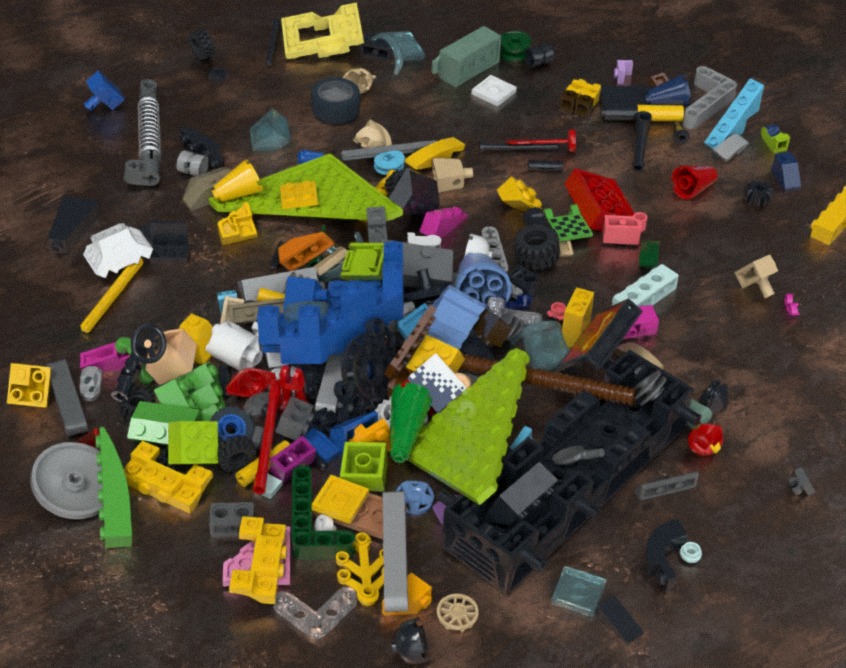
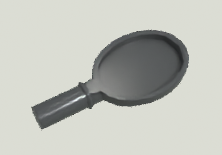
M256 393L247 399L244 404L245 413L249 414L251 418L262 417L261 409L268 403L269 393Z
M572 446L554 454L552 460L557 465H569L583 459L589 460L591 458L603 457L605 452L602 448L584 450L582 446Z

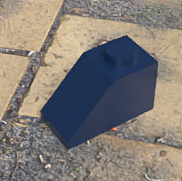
M792 153L775 154L771 170L784 191L801 189L798 162Z

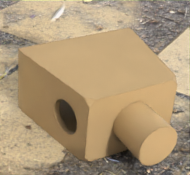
M433 158L432 174L433 178L437 181L438 192L464 187V178H473V169L463 168L459 159Z

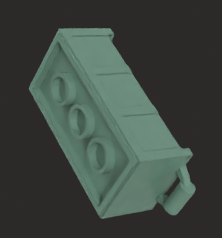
M485 26L475 30L441 49L439 56L432 60V73H439V78L456 88L499 63L501 35Z

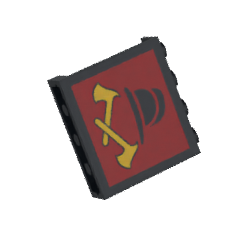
M628 298L598 312L555 370L558 373H563V375L568 374L569 377L575 376L586 361L593 369L599 371L643 311Z

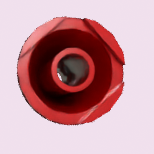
M679 166L673 171L671 176V182L674 183L673 190L682 199H692L716 182L718 173L712 166Z

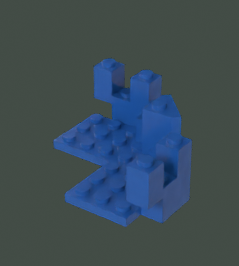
M384 242L383 281H329L328 289L331 298L327 301L326 313H320V306L313 305L299 306V312L280 313L279 306H259L257 324L259 344H263V353H280L281 364H322L327 361V357L330 355H338L344 352L349 341L356 335L367 333L366 322L369 319L380 318L388 327L390 322L403 319V242ZM374 323V331H377L376 323Z

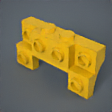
M143 440L130 454L131 460L123 468L128 486L189 514L196 508L204 489L213 478L212 471L196 464L184 475L155 462L157 456L160 455V448Z
M242 516L239 539L255 541L250 571L232 569L229 586L230 593L249 596L264 604H275L279 577L284 576L282 559L287 557V546H284L286 525L264 523V518Z

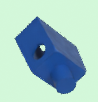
M289 276L287 278L283 311L285 313L299 312V306H321V301L330 300L329 289L323 290L322 286L315 279Z

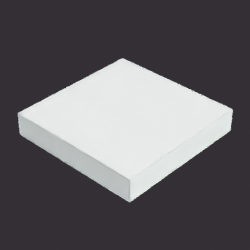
M490 75L474 87L471 94L498 107L516 92L517 87Z

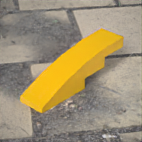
M454 137L442 139L416 151L407 157L404 162L416 170L432 167L433 158L449 159L453 152L463 151L465 144Z

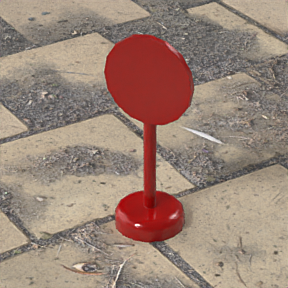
M570 129L568 131L567 139H513L507 140L506 143H568V151L571 153H575L576 134L575 129Z

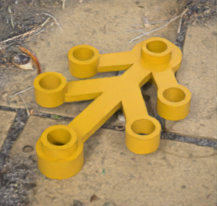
M361 532L355 536V550L359 552L360 566L349 559L347 552H338L336 554V564L346 569L338 571L337 580L340 584H345L356 591L357 599L361 604L371 606L378 600L379 590L384 586L383 549L379 552V558L369 566L368 550L371 547V538L366 533ZM382 568L381 576L371 584V577ZM350 571L362 579V584L351 578Z

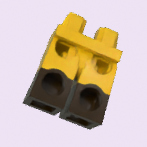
M574 79L572 84L562 93L559 109L569 113L574 112L576 115L588 118L592 108L599 101L601 85L596 83L591 85L583 79Z

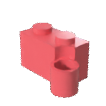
M637 212L633 216L605 215L602 229L603 243L639 245L640 234L646 229L647 215L642 212Z

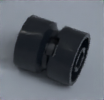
M549 43L529 47L525 50V60L530 68L538 67L540 64H549L554 60V52Z
M531 208L522 216L525 226H532L533 224L551 226L541 208Z

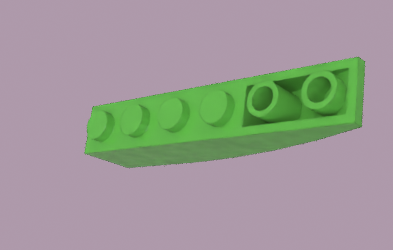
M100 427V435L96 436V448H100V453H96L97 466H101V471H97L98 484H102V489H98V500L103 502V508H99V520L104 521V527H100V540H105V548L131 547L132 528L127 480L113 442L105 428Z

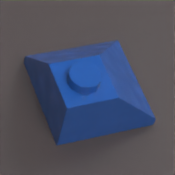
M374 411L345 421L330 429V440L341 450L342 457L344 444L349 442V439H353L355 435L354 430L360 424L366 429L378 422V413Z

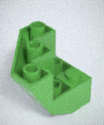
M210 361L154 389L161 404L200 410L198 421H210L216 411L218 412L221 408H226L223 390L217 377L218 371L213 364L211 365Z

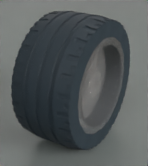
M334 77L319 81L313 86L311 91L313 115L317 120L332 125L346 124L353 121L360 112L359 87L345 78Z

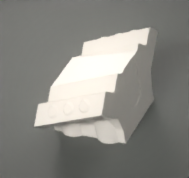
M120 223L92 235L91 240L93 243L87 245L83 255L95 274L106 278L109 270L118 273V270L133 263L138 264L141 256L150 258L153 248L140 230L125 226V223Z

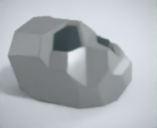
M87 366L82 370L80 393L85 401H95L102 392L104 377L103 371L98 367Z

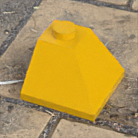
M191 313L182 322L179 329H184L197 344L194 364L201 366L213 357L206 351V346L213 335V326L208 320Z

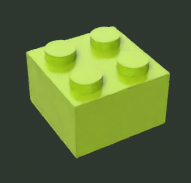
M218 421L168 422V464L218 463Z
M345 442L340 478L366 487L369 491L385 492L389 459L386 443Z

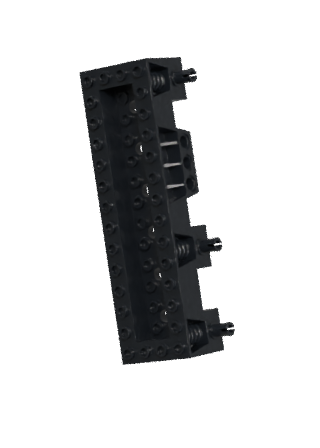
M630 349L617 361L609 358L602 367L605 369L604 382L606 384H617L618 387L623 385L624 388L628 386L632 389L644 378L659 370L661 372L659 378L666 377V382L662 386L664 387L663 392L654 400H650L641 406L640 403L647 396L644 394L636 399L632 406H629L628 403L624 405L622 402H611L610 399L608 401H605L604 398L600 400L588 391L583 390L548 420L543 439L539 443L527 437L513 450L507 447L506 454L502 456L503 459L501 460L503 463L501 474L496 479L498 484L497 490L481 505L463 494L457 498L445 488L438 492L436 500L447 506L444 509L441 547L504 594L508 595L534 570L538 573L541 572L547 563L545 559L589 518L595 521L601 514L600 508L686 428L687 421L693 426L699 423L702 415L690 409L694 388ZM641 388L636 389L637 394L639 393ZM611 430V431H613L614 433L609 434V433H606L605 431ZM572 446H582L584 450L602 448L605 452L603 457L591 458L589 460L583 459L569 465H557L552 460L554 454ZM538 462L553 476L563 478L555 483L553 486L555 491L547 499L542 497L540 499L542 502L536 509L532 510L530 508L527 510L529 514L520 522L516 520L510 526L507 525L509 528L501 529L498 526L505 524L487 521L484 518L497 498Z

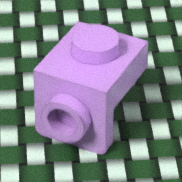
M617 60L616 68H614V78L617 79V84H624L625 75L632 74V60Z

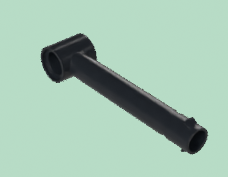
M647 111L638 112L635 130L637 131L634 163L632 162L633 170L636 172H641L645 167L644 156L647 132L650 130L652 119L651 113Z

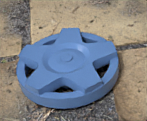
M405 481L396 489V491H404L405 504L409 506L406 514L420 515L429 511L433 506L434 493L425 482ZM420 505H427L424 508L419 509Z

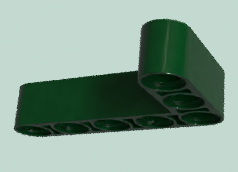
M298 465L292 472L293 556L298 560L336 559V554L344 551L348 553L349 558L353 557L355 554V535L353 532L348 530L312 531L311 469L307 465Z

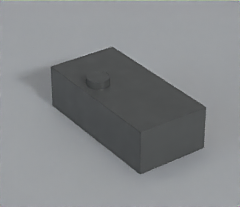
M381 239L379 243L389 242L392 240ZM403 242V280L405 287L419 288L420 283L416 271L426 268L429 269L431 284L436 285L450 282L451 285L453 250Z

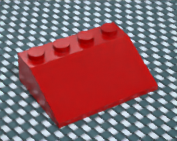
M575 168L564 183L568 193L574 200V204H577L581 216L592 230L602 231L605 215L633 216L635 214L615 179Z

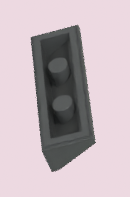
M693 472L640 485L634 488V493L638 500L642 501L696 488L699 473Z

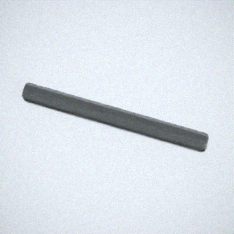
M437 140L345 150L341 152V158L343 161L374 158L382 152L393 150L400 151L403 154L415 153L427 145L437 142Z

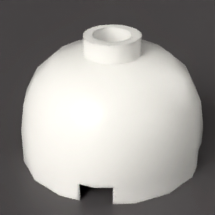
M470 234L465 256L468 253H483L492 258L493 252L489 251L488 241L481 236Z

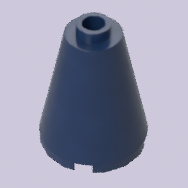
M685 74L676 76L648 90L645 95L646 104L690 106L691 102L688 103V99H691L688 81L683 80V77H686Z

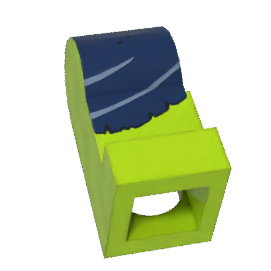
M776 124L762 127V139L773 153L787 151L790 140L788 134H783Z

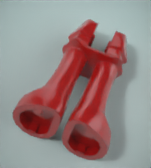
M284 365L280 370L279 384L282 388V394L278 403L279 414H283L291 396L293 397V390H295V398L309 403L304 393V373L300 368H296L293 377L290 376V366Z

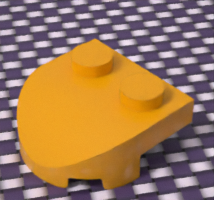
M384 418L366 429L360 424L354 430L355 435L353 439H349V442L386 443L387 451L390 452L391 431Z

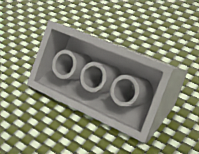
M311 267L245 279L237 283L244 302L248 300L257 302L261 287L283 293L285 282L292 272L296 273V277L302 274L303 278L310 277V279L318 281L316 268Z

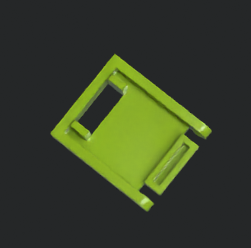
M350 243L349 248L351 250H347L342 266L343 272H341L340 277L344 280H382L384 243Z

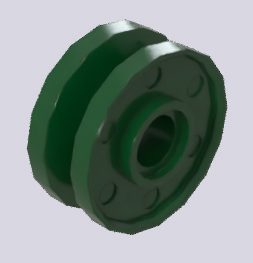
M510 31L502 34L500 56L505 60L513 62L525 60V50L531 47L532 39L529 35L520 31Z

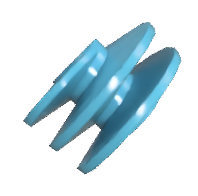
M396 150L382 152L374 159V169L383 175H386L390 170H404L405 156L402 152Z

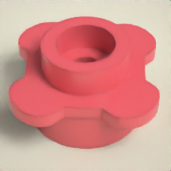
M560 302L553 303L547 315L554 319L563 320L566 306Z

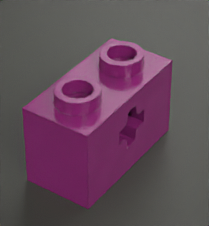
M301 436L271 458L269 471L284 484L292 478V472L298 465L308 466L314 462L316 449L304 436Z

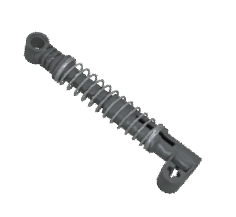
M150 79L142 80L140 84V100L138 102L140 160H128L125 163L123 178L129 184L153 186L160 180L161 138L159 102L156 99L157 83Z

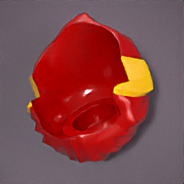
M699 424L689 433L688 447L693 453L701 456L716 454L724 442L723 428L715 424Z

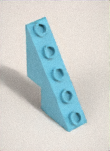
M750 78L704 143L715 149L733 134L741 135L744 133L747 119L759 111L764 85Z

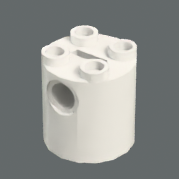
M230 321L223 322L221 325H214L212 329L213 335L206 346V351L211 356L238 371L245 368H253L261 361L263 344H259L258 336Z

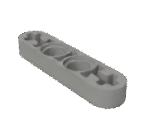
M494 227L483 228L481 237L488 241L489 246L497 247L490 248L489 250L493 252L492 258H500V260L494 261L508 273V265L497 229Z

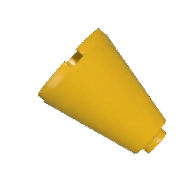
M246 159L213 186L212 194L216 200L219 199L223 202L263 191V187L258 185L257 182L260 179L252 164H248V159Z

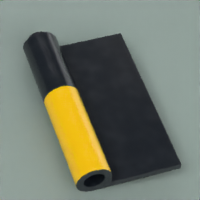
M601 85L602 107L600 109V117H603L604 121H636L638 112L647 111L652 115L651 121L683 122L684 107L681 105L646 104L645 95L648 90L654 88L652 86Z

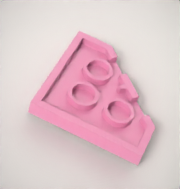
M286 527L284 546H287V557L282 559L284 576L279 577L278 585H290V527ZM250 541L240 549L238 555L233 559L229 558L223 563V586H230L232 569L251 570L255 541Z

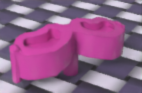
M785 294L784 302L790 316L800 315L797 309L799 304L793 303V294Z

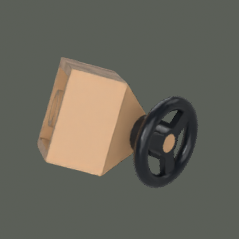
M144 324L134 331L131 338L132 353L137 360L146 364V371L159 385L192 371L197 344L184 329L163 332L154 324ZM153 330L148 338L144 340L138 339L143 331ZM137 345L143 346L148 351L147 358L139 353Z

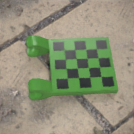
M577 204L570 205L571 211H569V215L553 217L550 208L543 210L552 229L554 228L556 233H558L559 242L593 236L591 229L581 216Z

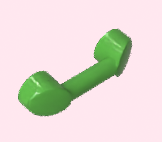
M127 337L119 338L115 343L116 351L121 354L128 353L130 355L131 339ZM143 363V367L138 375V381L143 385H149L154 378L146 371V364Z

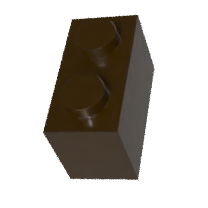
M487 309L483 310L479 315V319L472 327L476 331L475 335L491 347L493 344L501 347L512 330L510 325Z

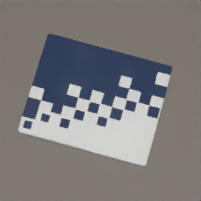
M436 353L407 378L411 383L419 384L430 391L429 396L432 395L431 406L437 413L466 389L464 384Z

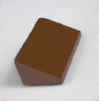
M403 361L405 366L399 374L395 373L387 386L388 401L392 395L393 388L408 380L407 378L411 375L406 368L408 363Z

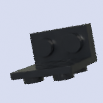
M150 221L153 248L150 256L151 263H188L189 238L187 222Z

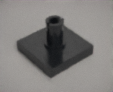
M429 269L418 270L416 272L420 287L405 293L404 301L440 295L450 285V282L433 285L431 284Z

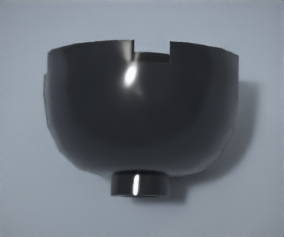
M418 616L401 622L395 630V640L391 641L394 654L398 653L403 661L413 665L430 662L431 659L430 656L426 657L425 650H429V644L423 625L418 626L416 622L420 621Z

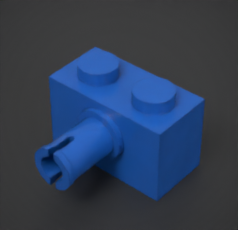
M99 70L86 81L91 92L95 94L84 103L90 111L101 102H104L114 110L125 100L120 89Z

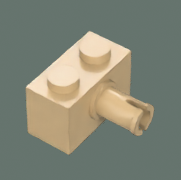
M771 255L756 260L734 272L742 289L755 283L758 284L764 298L775 294L768 281V276L778 271Z

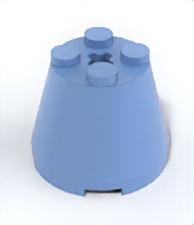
M468 253L459 265L454 288L484 303L485 309L490 312L501 306L503 307L508 302L512 290L509 276L490 256L483 253Z

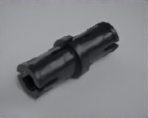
M548 159L540 161L529 160L528 171L563 172V161H548Z

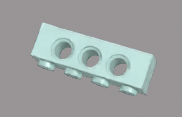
M661 264L657 268H653L644 277H640L634 284L629 285L624 291L616 294L612 299V306L628 298L638 307L654 305L676 289L679 275Z

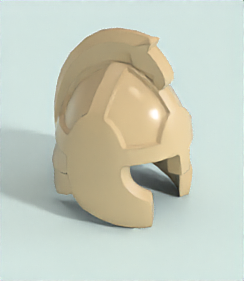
M356 68L348 70L343 78L355 83L359 87L361 95L370 90L373 79H376V76H372L366 69Z
M371 119L353 139L355 143L361 144L360 147L362 148L392 145L391 137L387 130Z

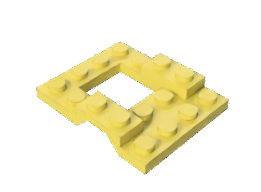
M357 3L342 5L334 15L325 17L309 12L281 18L287 59H295L318 53L319 58L329 57L330 55L349 52V46L364 43ZM314 26L315 31L329 28L330 36L300 42L299 29Z

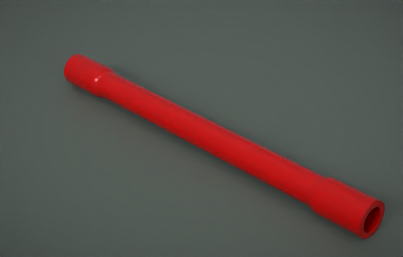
M272 380L270 383L269 401L257 473L255 474L253 492L256 494H264L266 490L267 471L278 403L282 390L279 380Z

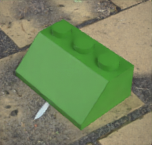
M140 401L131 417L127 438L133 442L141 443L143 440L152 445L168 447V422L198 421L200 410Z

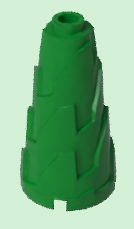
M406 383L405 387H401V384H398L392 391L390 456L398 463H403L409 459L419 431L432 404V395L429 396L430 391L419 384Z

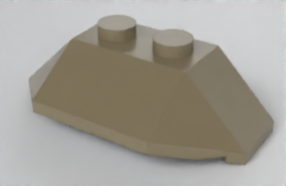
M221 167L190 178L183 197V202L189 210L193 211L210 205L208 198L213 197V186L232 170Z

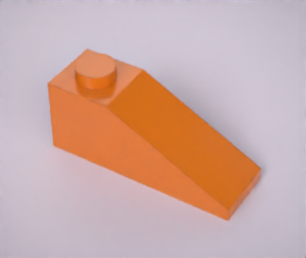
M324 232L292 238L278 248L280 263L289 271H295L335 245V243Z

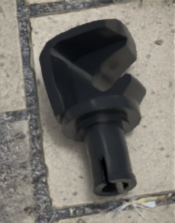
M323 363L292 364L293 367L302 369L304 373L305 396L310 399L316 398L318 396L317 385L321 383L323 378Z

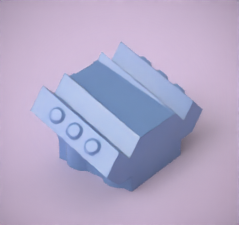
M449 285L433 303V306L437 308L434 314L436 319L429 328L430 330L427 335L460 349L473 325L479 319V315L485 309V304Z

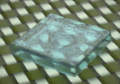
M564 566L552 596L551 604L594 617L607 579Z

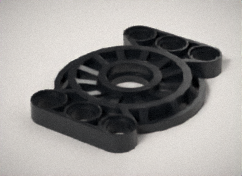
M380 318L369 319L366 322L367 333L356 335L349 341L342 355V381H338L334 385V395L355 418L365 415L366 410L368 413L374 412L378 404L383 403V400L388 401L387 386L391 379L385 376L384 373L396 356V348L399 352L403 345ZM374 323H376L377 326L376 332L374 331ZM385 336H387L388 339L387 345L385 343ZM368 362L372 364L374 369V375L371 380L366 372ZM343 385L345 386V394L342 393ZM354 398L357 400L356 407L353 404Z

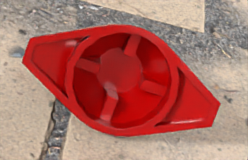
M252 367L242 369L232 376V380L226 386V392L231 395L251 397L266 389L272 380H276V374Z

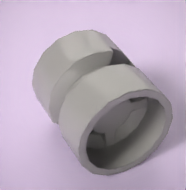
M186 150L180 153L177 159L178 172L191 174L192 176H198L207 172L209 165L207 156L195 155L193 152Z

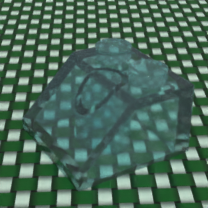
M273 108L250 128L252 150L254 151L279 150L290 140L287 118Z

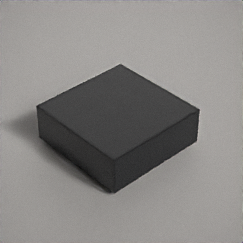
M214 67L208 75V80L224 83L229 76V70Z

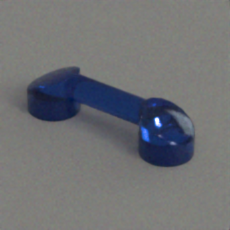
M517 294V301L506 302V297L502 296L491 297V305L501 310L525 308L532 303V295Z

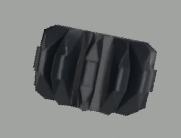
M759 180L758 182L751 181V183H747L743 191L745 203H750V206H756V208L759 206L764 208L765 205H769L773 197L771 185H766V182L762 183Z

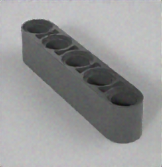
M66 360L46 364V367H52L50 384L67 437L88 432L86 419Z

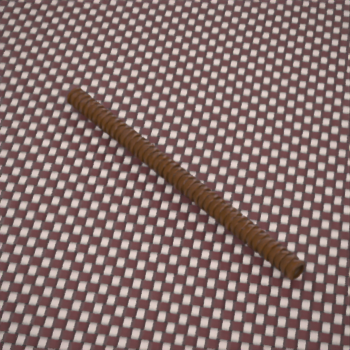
M461 353L465 360L459 371L463 370L464 372L468 371L469 373L474 372L475 374L485 375L499 361L487 358L482 359L479 356L476 358L474 355L470 356L469 354ZM525 366L527 370L525 380L521 382L522 384L526 382L527 385L532 383L533 386L538 385V387L544 386L546 389L550 387L551 390L568 391V393L574 392L576 395L586 390L600 400L604 398L605 401H608L610 399L611 402H622L624 405L628 403L629 406L635 403L636 399L634 397L637 395L636 388L630 389L628 386L624 388L623 385L618 387L617 384H606L603 381L600 383L598 380L594 382L592 379L575 378L573 375L569 377L568 374L552 373L549 370L546 372L544 369L540 371L538 368L534 370L533 367L528 368L527 366Z

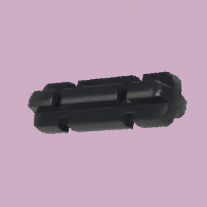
M280 241L269 262L270 269L277 270L279 268L278 248L286 242Z
M226 363L219 364L218 374L223 396H231V394L226 392V386L231 381L228 365Z

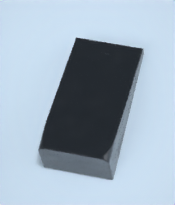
M611 596L597 607L596 616L626 645L643 634L644 631L614 596Z

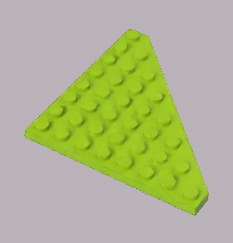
M330 153L260 179L257 183L259 186L262 185L263 191L223 202L219 199L216 200L214 196L208 198L209 204L217 212H236L242 207L244 202H248L252 214L367 220L366 208L384 206L386 221L394 220L403 215L401 207L388 199V197ZM315 181L318 205L282 209L280 185Z
M518 348L509 351L505 358L492 366L491 370L485 375L480 376L458 398L449 402L447 407L440 413L435 414L431 421L422 426L408 461L479 505L497 490L496 478L501 474L503 466L501 459L502 456H505L508 447L506 440L511 435L513 427L511 420L516 415L518 407L516 401L520 399L522 392L521 382L525 380L527 372L525 365L530 360L528 354Z

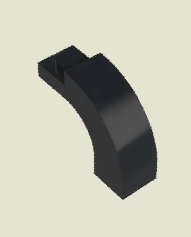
M678 519L661 524L651 533L647 541L643 560L647 577H656L657 583L663 587L666 593L674 591L677 577L665 556L670 552L681 549L687 539V533Z

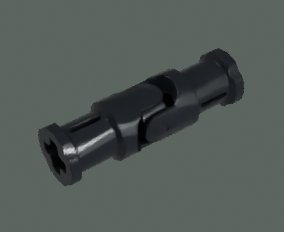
M137 345L139 353L144 357L147 356L148 351L143 346ZM132 350L130 356L125 360V367L122 368L117 378L118 384L111 392L112 398L119 402L128 401V394L131 388L135 386L139 372L143 367V363L135 358Z

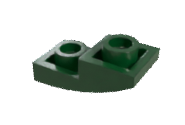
M641 241L639 266L644 268L658 266L660 241Z

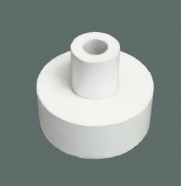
M323 514L318 516L314 523V531L336 530V525H333V519Z

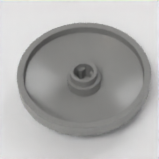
M76 442L56 444L43 451L36 459L30 477L32 492L37 501L51 513L63 518L85 519L99 514V508H103V502L98 500V489H102V484H98L97 471H101V466H97L96 453H100V451L89 445Z

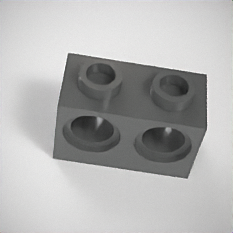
M291 396L275 432L295 441L300 438L301 434L305 436L314 416L311 413L314 405Z
M211 503L210 536H239L242 516L255 517L254 503Z

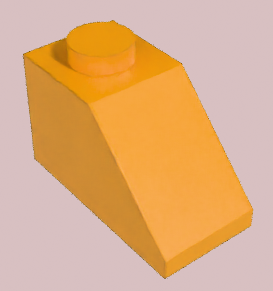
M410 573L407 576L408 611L385 612L383 599L382 614L385 616L417 614L421 609H425L430 605L432 601V587L413 573Z

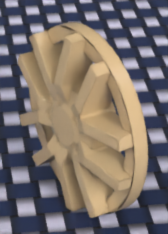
M450 594L438 603L437 617L439 623L444 625L447 630L452 629L463 632L465 629H471L478 619V606L472 598L466 595ZM454 599V604L449 603L447 601ZM457 599H463L462 604L456 603ZM468 601L471 605L465 606V602Z

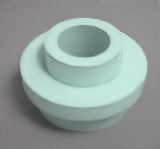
M687 542L681 547L680 556L687 562L695 563L701 559L702 551L697 543Z

